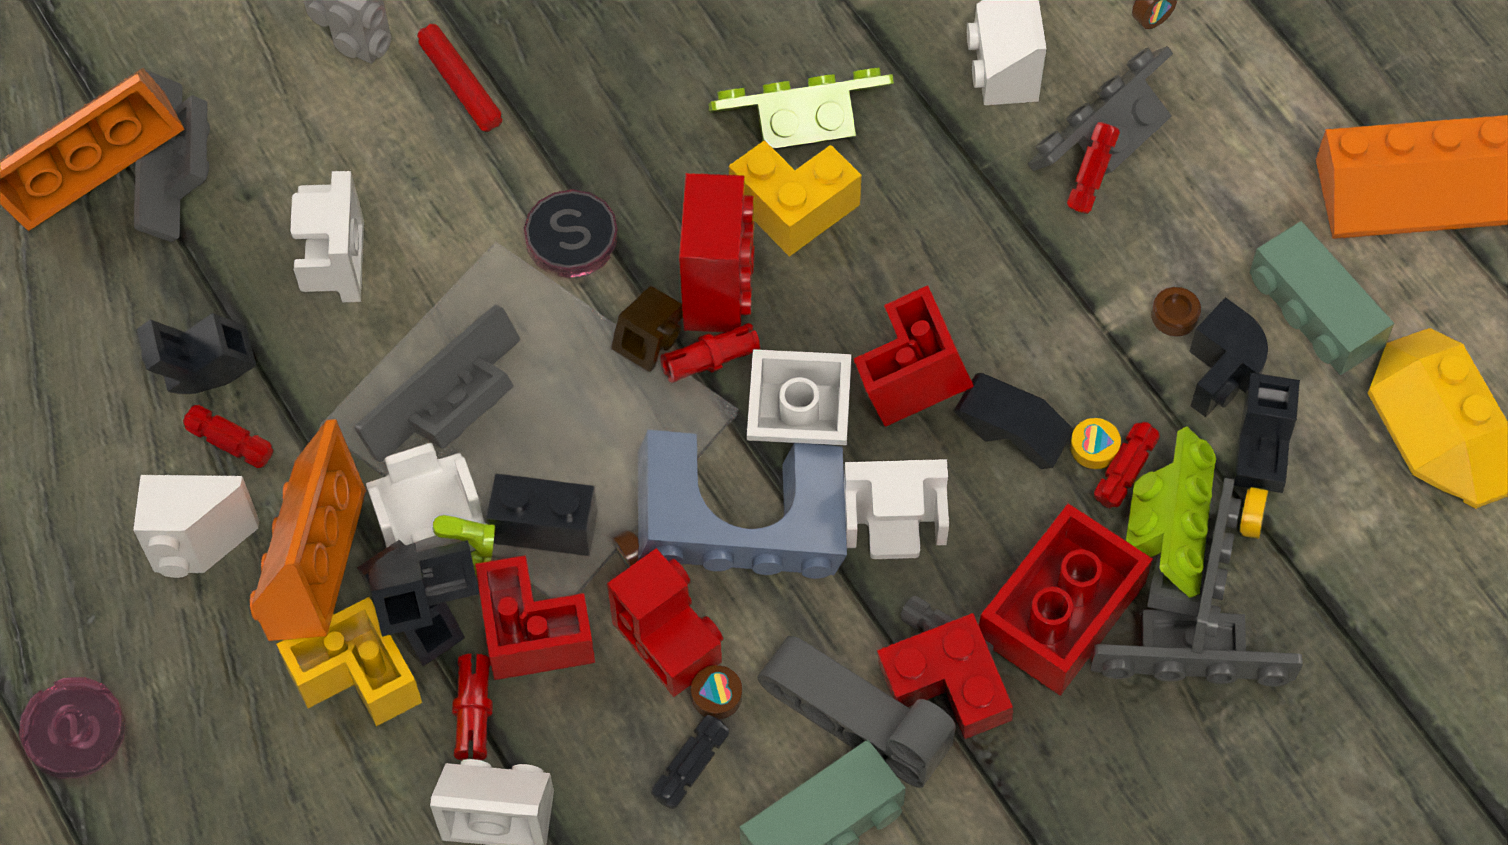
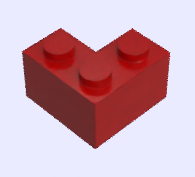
M928 285L885 304L884 307L897 335V339L854 358L866 392L885 427L974 387Z
M656 548L609 581L607 587L613 625L670 694L675 697L692 685L694 677L702 669L722 663L721 642L723 641V636L708 616L700 618L690 607L692 600L689 596L688 585L691 581L682 565L674 558L667 561Z
M526 555L475 564L489 658L495 680L595 663L584 593L534 601Z
M974 613L877 650L879 666L892 698L906 707H910L918 699L928 700L946 693L964 739L1012 721V703Z

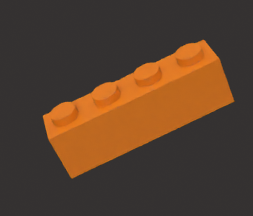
M141 68L0 160V205L26 230L30 231L185 129L165 92L145 69Z
M1508 115L1325 129L1316 157V164L1333 239L1508 225Z
M336 419L325 421L295 460L289 482H285L283 486L282 506L279 516L275 517L272 523L273 536L268 552L262 556V572L257 589L253 590L250 596L252 617L254 620L259 621L268 641L327 636L366 493L364 484Z

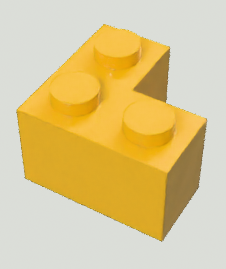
M764 140L728 166L729 175L745 176V195H754L753 220L789 257L860 205L862 175L832 145H829L794 170Z
M370 597L334 614L327 636L287 639L276 644L284 664L307 708L354 685L377 727L422 703L416 681L391 635L383 637L381 635L375 606Z

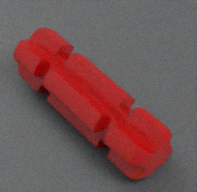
M1103 122L1096 124L1091 140H1094L1091 147H1087L1075 182H1078L1076 189L1072 188L1067 201V206L1070 209L1084 214H1088L1092 210L1096 196L1093 194L1095 189L1099 190L1112 156V154H1109L1111 147L1115 148L1120 134L1117 127Z
M193 405L184 416L183 424L188 432L200 438L206 436L207 442L237 458L244 456V461L256 468H263L273 455L274 450L269 441L258 435L249 436L250 431L220 415L211 416L212 411L201 405Z
M1144 421L1133 425L1126 438L1129 443L1123 442L1105 472L1107 480L1102 478L1096 487L1094 498L1101 502L1104 507L1110 509L1121 505L1128 493L1125 487L1131 488L1149 457L1147 450L1153 451L1159 441L1160 433L1150 423Z

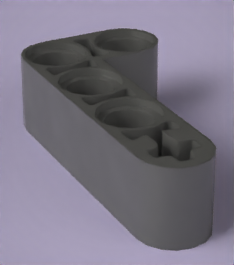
M787 636L757 677L762 687L772 696L853 749L868 739L895 775L914 787H924L953 746L955 722L939 706L930 701L918 699L910 709L798 637Z

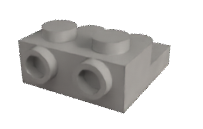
M304 0L307 15L321 26L326 27L329 25L333 44L343 55L350 58L358 57L372 64L377 57H382L388 50L391 43V34L383 0Z

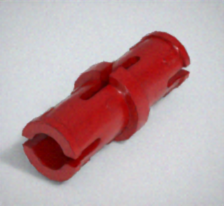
M746 323L743 326L715 336L710 333L698 337L699 341L661 354L660 362L665 376L669 375L667 380L670 383H675L687 376L705 370L712 373L722 369V364L752 354L753 349L760 350V341L756 330L752 331L753 325Z
M465 654L458 658V697L452 701V713L457 716L453 756L461 761L467 760L469 741H473V759L482 761L487 758V717L492 715L493 702L488 698L489 667L491 663L488 656L477 654L476 673L472 674V654Z

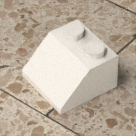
M1039 0L980 1L976 4L974 23H967L968 49L976 50L978 59L972 61L974 88L982 87L984 105L1038 102L1046 55V43Z
M753 349L747 440L847 445L851 354Z
M141 475L133 531L154 572H159L164 576L173 578L185 577L188 573H204L259 528V517L242 476Z
M467 759L461 761L460 765L445 764L433 791L430 807L443 841L484 845H546L554 789L550 773H543V770L539 767L518 764L514 765L512 770L492 768L489 763L481 760Z

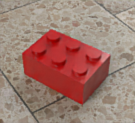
M686 173L679 254L684 331L728 332L741 326L742 315H751V277L754 274L755 259L754 195H745V176Z
M1068 503L982 612L979 628L984 639L994 646L993 650L1061 696L1092 655L1094 646L1103 641L1146 584L1153 558Z

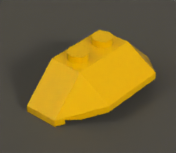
M1431 328L1388 342L1368 390V395L1412 475L1443 492L1463 499L1465 504L1475 509L1508 497V421L1464 344Z

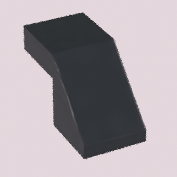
M976 373L972 379L974 387L964 392L953 411L985 442L1010 439L1040 469L1053 468L1071 438L1074 429L1044 399L984 373Z
M1250 373L1237 444L1234 486L1254 487L1283 493L1287 478L1289 443L1297 420L1300 380Z

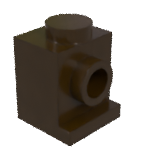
M649 286L619 314L611 349L646 371L651 372L656 367L660 350L668 351L679 337L681 326L677 323L683 318L682 304L655 287Z

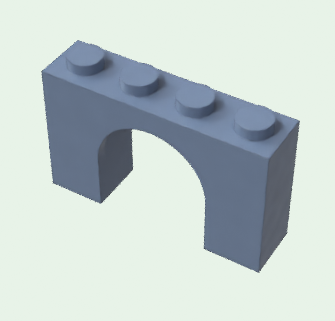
M647 430L638 450V560L657 548L667 561L674 558L680 564L703 565L705 569L710 571L745 568L752 569L755 573L761 575H773L781 571L798 572L807 578L813 579L835 575L847 556L843 447L794 443L783 462V518L767 527L746 529L733 526L721 520L707 507L701 497L697 477V434Z

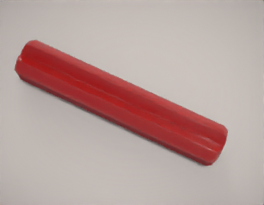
M431 23L426 28H421L417 33L419 45L482 131L489 132L493 128L499 127L502 123L501 111L440 27Z

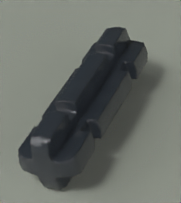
M710 715L703 717L694 730L697 736L695 738L690 736L666 768V771L669 772L668 776L661 775L652 787L651 794L659 803L671 809L676 808L687 794V791L684 790L685 786H693L715 755L712 749L714 747L719 749L729 736V729L718 718Z

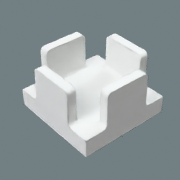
M332 171L331 185H302L298 187V193L292 196L290 229L292 237L294 239H307L305 259H296L294 261V273L299 289L303 292L338 291L342 303L361 302L364 219L351 171Z
M432 443L386 457L385 462L389 472L388 476L366 483L386 547L401 540L405 545L416 543L418 552L462 542L458 539L440 538L434 534L432 529L433 521L441 515L485 524L479 498L465 458L461 456V453L437 459ZM469 544L470 552L476 550Z
M947 459L845 462L844 497L847 548H856L857 524H867L869 527L870 556L872 559L917 558L920 555L919 523L935 521L936 545H947L949 530Z

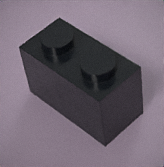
M495 473L486 516L487 524L495 525L493 544L590 556L598 515L595 486Z

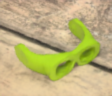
M441 515L434 519L432 529L436 536L461 541L468 540V543L476 549L471 552L477 577L475 564L491 561L495 525L482 524L446 515Z

